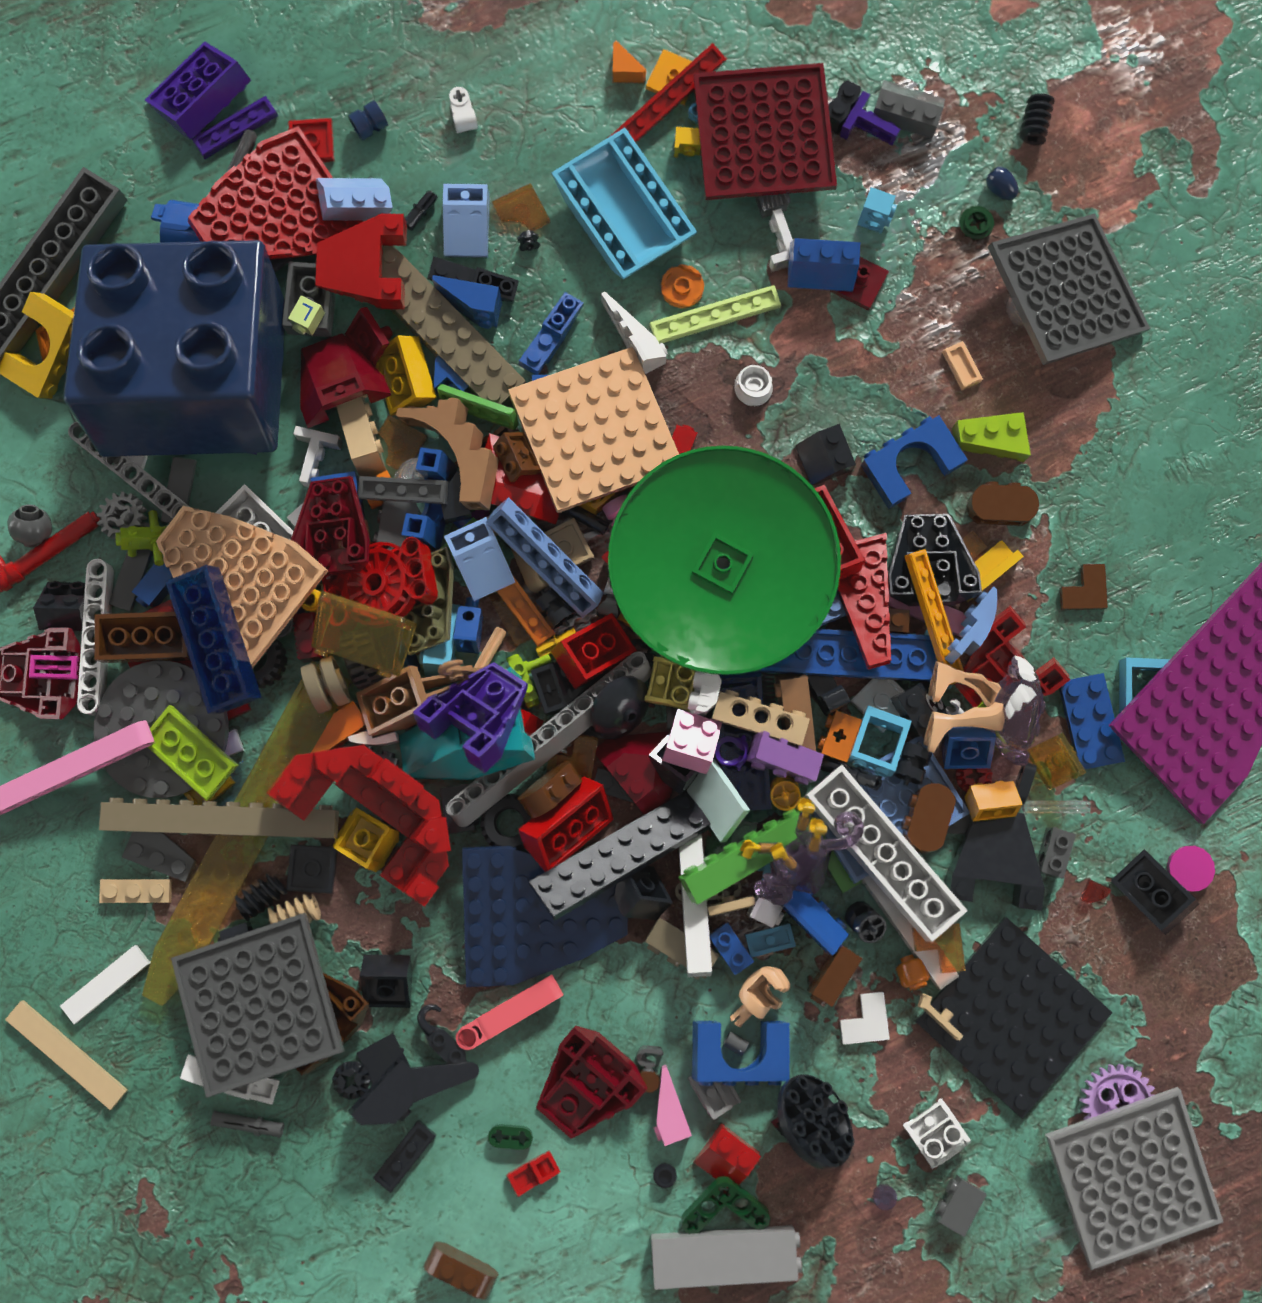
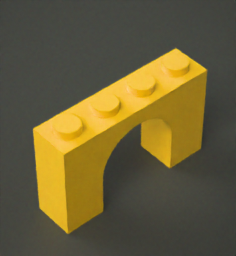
M30 292L22 313L44 326L50 338L49 353L45 360L37 365L19 353L5 352L0 362V374L37 398L52 399L53 395L57 392L61 376L66 371L74 312L43 293Z

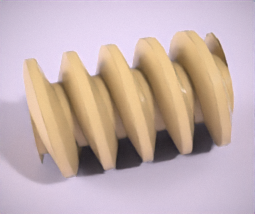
M304 894L303 902H300L297 897L294 898L293 906L289 901H285V909L280 904H277V912H274L271 907L268 908L270 924L302 913L307 914L309 924L312 922V918L316 921L321 918L320 908L314 894H312V899H309Z

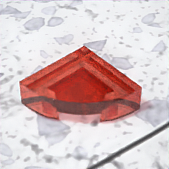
M1088 880L1079 901L1087 903L1098 902L1106 898L1110 894L1111 889L1093 880Z

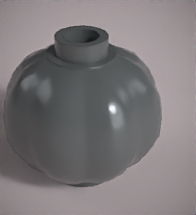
M35 505L21 506L18 510L11 513L7 521L8 532L12 539L24 544L26 547H36L48 539L52 532V523L49 515Z

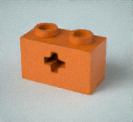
M835 711L833 715H828L824 727L828 728L825 736L821 735L817 748L820 749L819 753L830 759L847 763L862 720L840 711ZM839 731L843 739L836 742V737L833 734Z

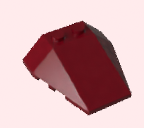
M48 628L41 634L31 635L26 640L13 642L1 647L0 701L16 706L20 710L36 715L40 719L62 720L77 704L81 646L72 628ZM30 656L79 657V662H77V666H79L77 671L78 680L29 678ZM36 661V665L71 666V662ZM35 670V673L70 674L71 671Z
M575 1025L558 1047L556 1057L552 1063L536 1108L572 1139L595 1127L596 1124L603 1120L614 1117L616 1113L632 1107L645 1093L647 1086L635 1063L601 1033Z

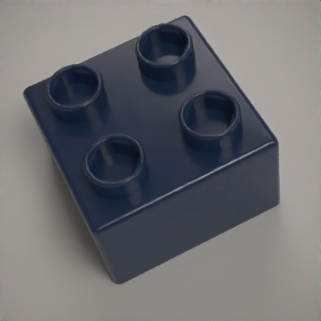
M259 240L88 244L82 247L64 402L101 456L274 452L277 449L285 329L282 326L285 299L264 243Z

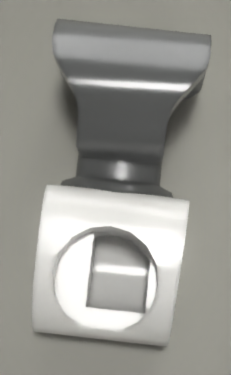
M608 578L604 590V595L607 597L599 605L597 616L603 618L612 613L617 620V602L612 591L610 578Z

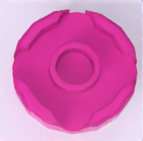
M1182 846L1169 856L1167 871L1187 891H1200L1208 887L1213 881L1215 865L1210 854L1203 848Z

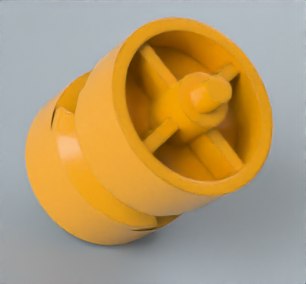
M788 775L786 778L777 776L770 784L771 801L780 810L789 811L794 809L801 798L799 785L794 781L793 777Z

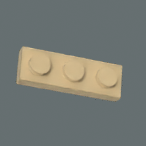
M172 879L100 880L99 903H171Z

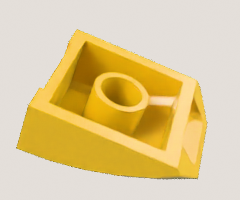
M356 807L349 814L340 829L338 838H335L333 848L366 869L377 872L385 866V862L396 843L399 842V831Z

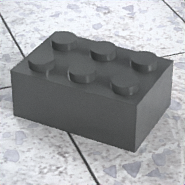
M289 262L282 323L288 335H302L292 329L293 326L288 319L302 295L321 305L325 312L313 336L332 337L336 293L315 286L316 264Z

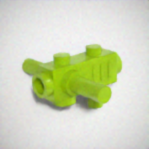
M151 510L148 512L150 527L130 526L128 528H120V532H115L116 546H121V550H128L129 557H135L137 550L150 549L154 554L155 565L162 566L164 564L163 554L159 550L156 541L167 526H159L157 511Z
M519 654L508 657L506 659L508 667H512L522 677V680L528 684L523 699L527 709L539 705L537 693L528 674L533 669L551 663L549 654L527 662V660L523 662Z

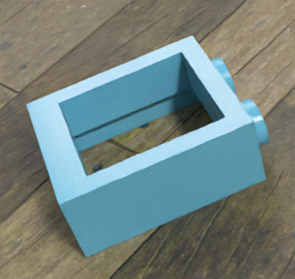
M1126 657L1119 660V713L1132 701V670L1160 671L1170 659Z
M867 706L848 762H851L856 768L862 767L873 770L876 775L881 777H892L912 721ZM868 722L900 734L891 763L858 752Z

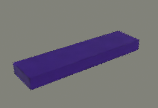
M264 96L194 137L192 140L203 158L207 159L242 138L245 130L254 131L278 117V114L268 98Z

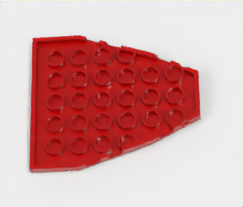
M299 126L258 143L253 152L247 153L236 167L233 166L215 182L206 198L200 201L198 208L193 210L188 217L189 225L201 242L259 240L264 243L270 259L317 255L318 242L361 223L362 220L323 221L316 179L333 177Z

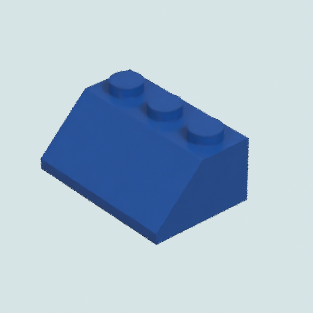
M794 238L790 242L787 288L852 292L859 268L860 242Z
M796 884L778 904L826 953L833 956L849 935L845 931L847 926L838 917L835 920L829 914L830 908L822 901L818 903L812 897L814 892L806 884L803 886Z

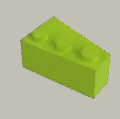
M1024 412L957 420L952 427L953 437L963 451L991 454L999 458L1017 459L1020 462H1025L1031 456Z

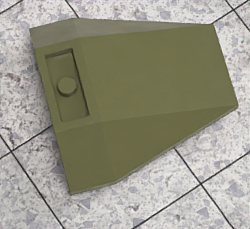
M447 546L431 553V563L434 568L438 590L436 601L430 605H425L416 600L410 612L399 622L391 625L407 653L411 656L450 640L454 566L449 547Z

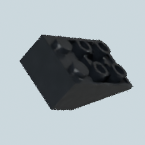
M558 662L531 670L546 716L563 710L604 676L603 673L575 689Z

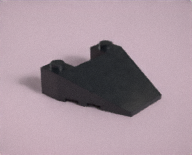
M1017 813L1015 817L974 822L971 820L962 844L958 847L953 863L949 866L946 873L945 885L958 900L973 902L975 879L1014 884L1012 905L1018 908L1042 911L1045 887L1024 813Z

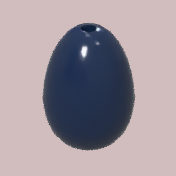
M997 166L986 177V184L989 190L997 197L1004 200H1013L1018 195V184L1008 169Z

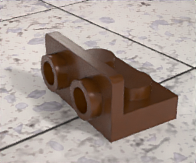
M504 432L493 445L510 482H516L521 475H537L541 472L525 432Z

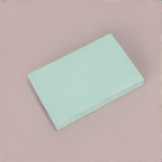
M715 759L712 760L707 774L699 773L687 789L688 794L710 821V827L720 842H727L750 811Z

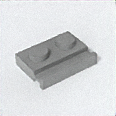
M692 1075L687 1078L711 1120H715L733 1108V1106L742 1102L733 1086L722 1085V1082H713V1086H701L699 1082L692 1079Z

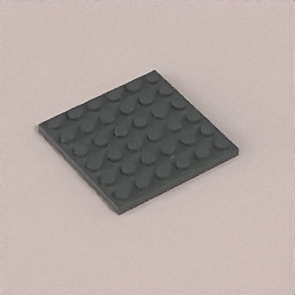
M1095 214L998 240L988 246L990 254L1043 365L1143 334L1150 329Z
M306 913L171 958L206 1098L345 1052Z

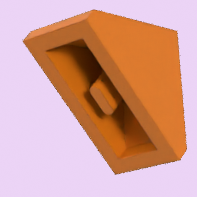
M615 41L613 43V83H644L646 81V69L621 44Z

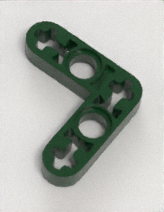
M721 1176L715 1179L685 1210L681 1218L682 1228L688 1234H697L726 1206L753 1228L764 1229L770 1223L769 1210L731 1178ZM720 1187H722V1188L728 1187V1191L722 1190V1191L720 1192ZM741 1198L748 1201L744 1207L736 1206L735 1202ZM706 1201H711L715 1205L712 1209L706 1210L702 1208V1204ZM754 1213L758 1216L763 1214V1218L758 1217L755 1219ZM696 1219V1224L694 1222L688 1224V1220L694 1221Z

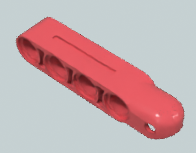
M553 974L460 1028L456 1034L458 1046L464 1050H471L563 996L564 994Z

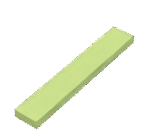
M775 285L650 322L652 334L660 344L781 308V303Z

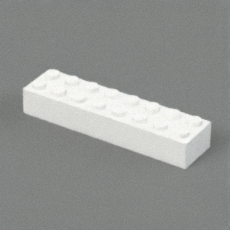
M843 765L836 768L803 797L811 799V804L815 806L816 814L926 942H933L967 912V909Z

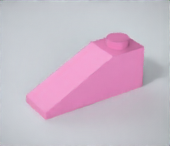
M666 1064L661 1066L656 1116L657 1126L654 1127L658 1141L663 1140L665 1146L692 1136Z

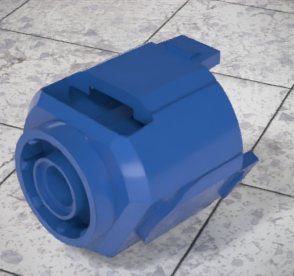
M170 200L167 205L155 204L151 219L161 222L160 243L201 242L188 223L189 215L198 208L199 204L178 200Z

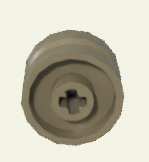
M332 655L320 660V670L313 663L301 667V675L307 693L319 714L331 710V698L338 706L351 702L343 673Z

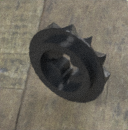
M347 1061L341 1064L335 1070L332 1078L333 1089L336 1090L339 1097L348 1100L361 1097L370 1085L368 1070L363 1064L356 1061ZM356 1072L357 1074L354 1079L356 1086L352 1084L345 1088L347 1083L345 1076L350 1077Z

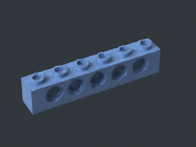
M509 497L493 510L486 523L582 618L599 605L604 592Z

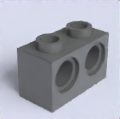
M1055 827L1046 828L1037 859L1041 874L1056 879H1064L1076 834Z

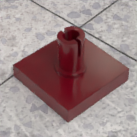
M860 257L853 291L830 290V292L869 311L889 271Z
M364 307L358 310L345 335L375 366L389 345L388 340L392 337V330L389 326L380 328L369 309Z

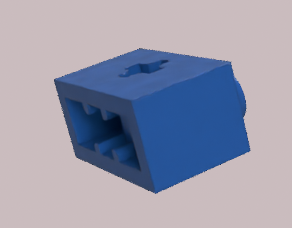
M728 922L723 923L709 933L710 940L734 975L754 963Z

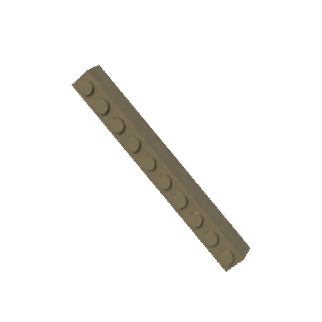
M109 798V802H101L99 830L338 838L339 811L333 810L332 805H319V810L313 809L305 821L276 803H272V808H263V803H249V807H240V802H226V806H217L216 801H203L201 806L193 805L194 801L179 800V805H172L170 800L156 799V804H147V799H133L132 803H124V798Z

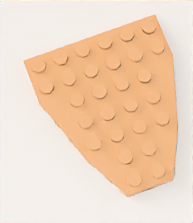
M182 506L156 541L159 550L163 554L165 566L171 571L173 577L171 581L186 610L191 612L195 619L197 630L201 631L204 635L207 648L240 678H246L328 572L325 567L292 540L231 516Z

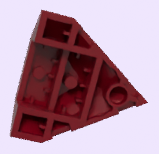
M670 732L626 735L616 739H607L592 751L633 800L643 815L668 802L673 791L671 787L662 781L649 758V754Z

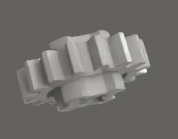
M121 492L120 496L113 493V499L105 498L107 504L99 506L103 511L97 513V516L102 519L97 524L103 527L101 531L112 539H115V532H120V530L113 529L112 526L119 528H128L130 526L145 527L141 522L142 520H147V517L142 514L147 509L142 506L143 502L131 493L128 495L125 492ZM124 503H128V504H131V505H132V506H131V507H130V506H128V505H127V506H125V504H124Z

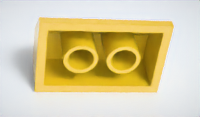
M396 336L389 342V345L376 364V368L384 376L392 395L385 398L390 415H396L398 408H407V406L424 407L437 398L419 337Z

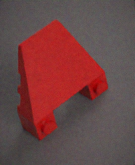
M381 213L318 242L315 286L342 296L346 295L355 298L356 301L362 303L363 301L380 309H404L405 287L402 278H382L383 246H406L407 223L404 214Z
M1011 605L995 617L987 638L969 656L963 666L964 672L982 674L988 681L995 683L1000 682L1008 673L1018 674L1023 681L1021 684L1031 687L1036 693L1033 699L1050 695L1070 681L1069 674L1055 657L1039 669L1033 670L1036 678L1033 681L1023 679L1019 672L1012 668L1011 664L1015 655L1023 659L1025 657L1010 640L1024 630L1026 625ZM962 683L954 684L973 708L978 707L983 702L973 688ZM1009 687L1006 696L1001 695L997 703L1003 704V711L1017 687Z

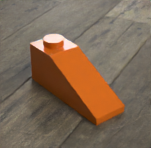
M352 701L337 707L338 711L333 714L312 752L337 749L349 741V736L361 733L367 729L361 708L356 702Z

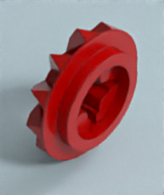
M990 768L975 769L976 773L983 774V776L977 778V782H974L972 778L965 777L972 774V769L956 770V781L965 792H968L970 786L974 784L992 783L993 772Z

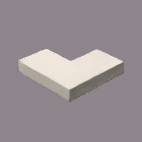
M884 992L859 994L862 1018L839 1020L842 1044L890 1040Z

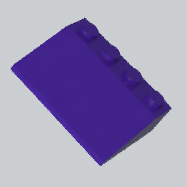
M204 41L144 100L176 130L191 140L199 135L201 130L209 122L213 121L216 115L224 107L228 106L239 92L246 88L251 79L238 61Z

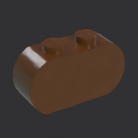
M994 481L986 482L972 493L967 502V511L970 518L977 524L1023 526L1037 514L1039 509V499L1035 491L1029 486H1021V483L1016 482L1008 483L1007 485H999V482Z
M569 760L564 761L541 776L518 797V800L530 818L534 819L553 809L582 782V779Z
M928 784L917 790L915 794L912 793L909 798L908 807H910L908 816L905 815L902 821L901 828L904 829L902 835L918 854L931 853L941 848L944 844L956 799L952 791L942 784Z
M435 1242L423 1265L426 1272L431 1276L482 1300L488 1299L499 1275L489 1264L444 1242Z

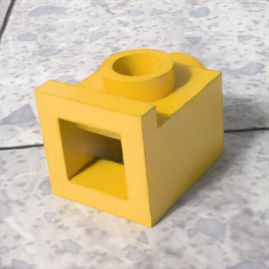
M676 127L674 157H678V153L686 156L700 155L698 128Z

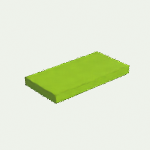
M168 705L150 727L155 743L148 748L206 801L211 800L239 766L172 705Z

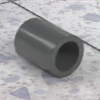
M730 1031L723 1046L742 1056L749 1041Z

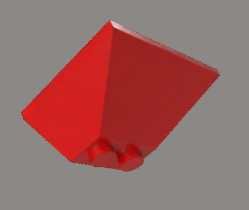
M489 433L485 448L490 449L498 458L493 445L500 436ZM499 460L491 505L499 506L509 497L526 515L556 525L559 513H557L541 472L537 475H521L516 482H510Z

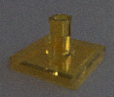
M1063 732L1025 751L1032 764L1037 766L1036 771L1048 791L1087 773L1079 761L1076 751L1073 750L1074 748L1069 744Z

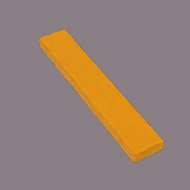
M926 549L904 555L937 662L947 664L964 672L960 657L952 664L944 659L950 652L947 648L954 641Z

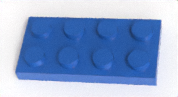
M1104 673L1070 679V681L1059 688L1078 771L1125 762L1120 738L1108 726L1115 717Z

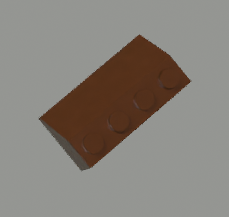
M188 611L95 614L94 660L101 663L195 660V636Z

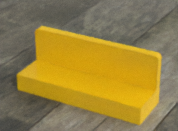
M1000 541L974 562L980 572L982 591L1024 557L1019 550L1013 553L1003 541Z

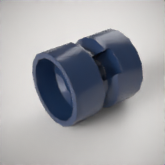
M374 100L364 105L363 111L358 109L348 115L350 123L362 141L371 137L373 130L379 132L389 126L383 112Z

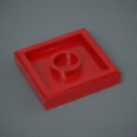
M331 118L288 121L289 130L299 126L322 162H335L333 121Z

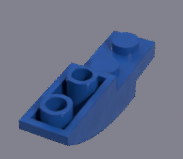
M565 292L542 323V329L522 355L518 365L538 375L545 364H548L557 352L580 313L584 302Z

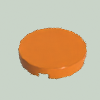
M681 264L674 268L671 267L663 275L661 281L662 296L673 307L681 309L690 308L697 304L703 295L704 281L700 272L694 267Z

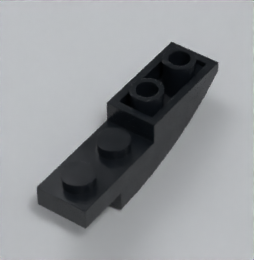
M434 256L427 280L432 281V277L435 275L497 286L500 290L501 300L505 302L514 301L519 280L479 267L475 270Z

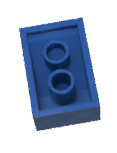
M433 275L434 287L456 310L482 328H497L502 307L499 287Z

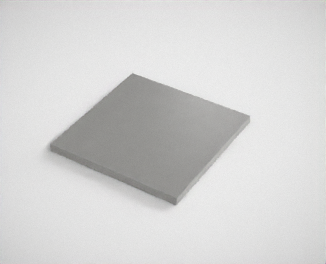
M1178 1087L1045 1134L1090 1270L1223 1223L1181 1089Z

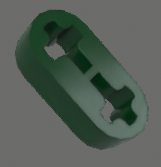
M497 1124L490 1129L488 1134L489 1143L496 1148L524 1150L531 1145L533 1140L532 1131L528 1127ZM497 1130H501V1134L509 1135V1138H502L501 1142H497L496 1137H493L492 1134H496ZM521 1132H525V1136L529 1137V1140H525L524 1144H520V1140L513 1139L512 1136H519Z

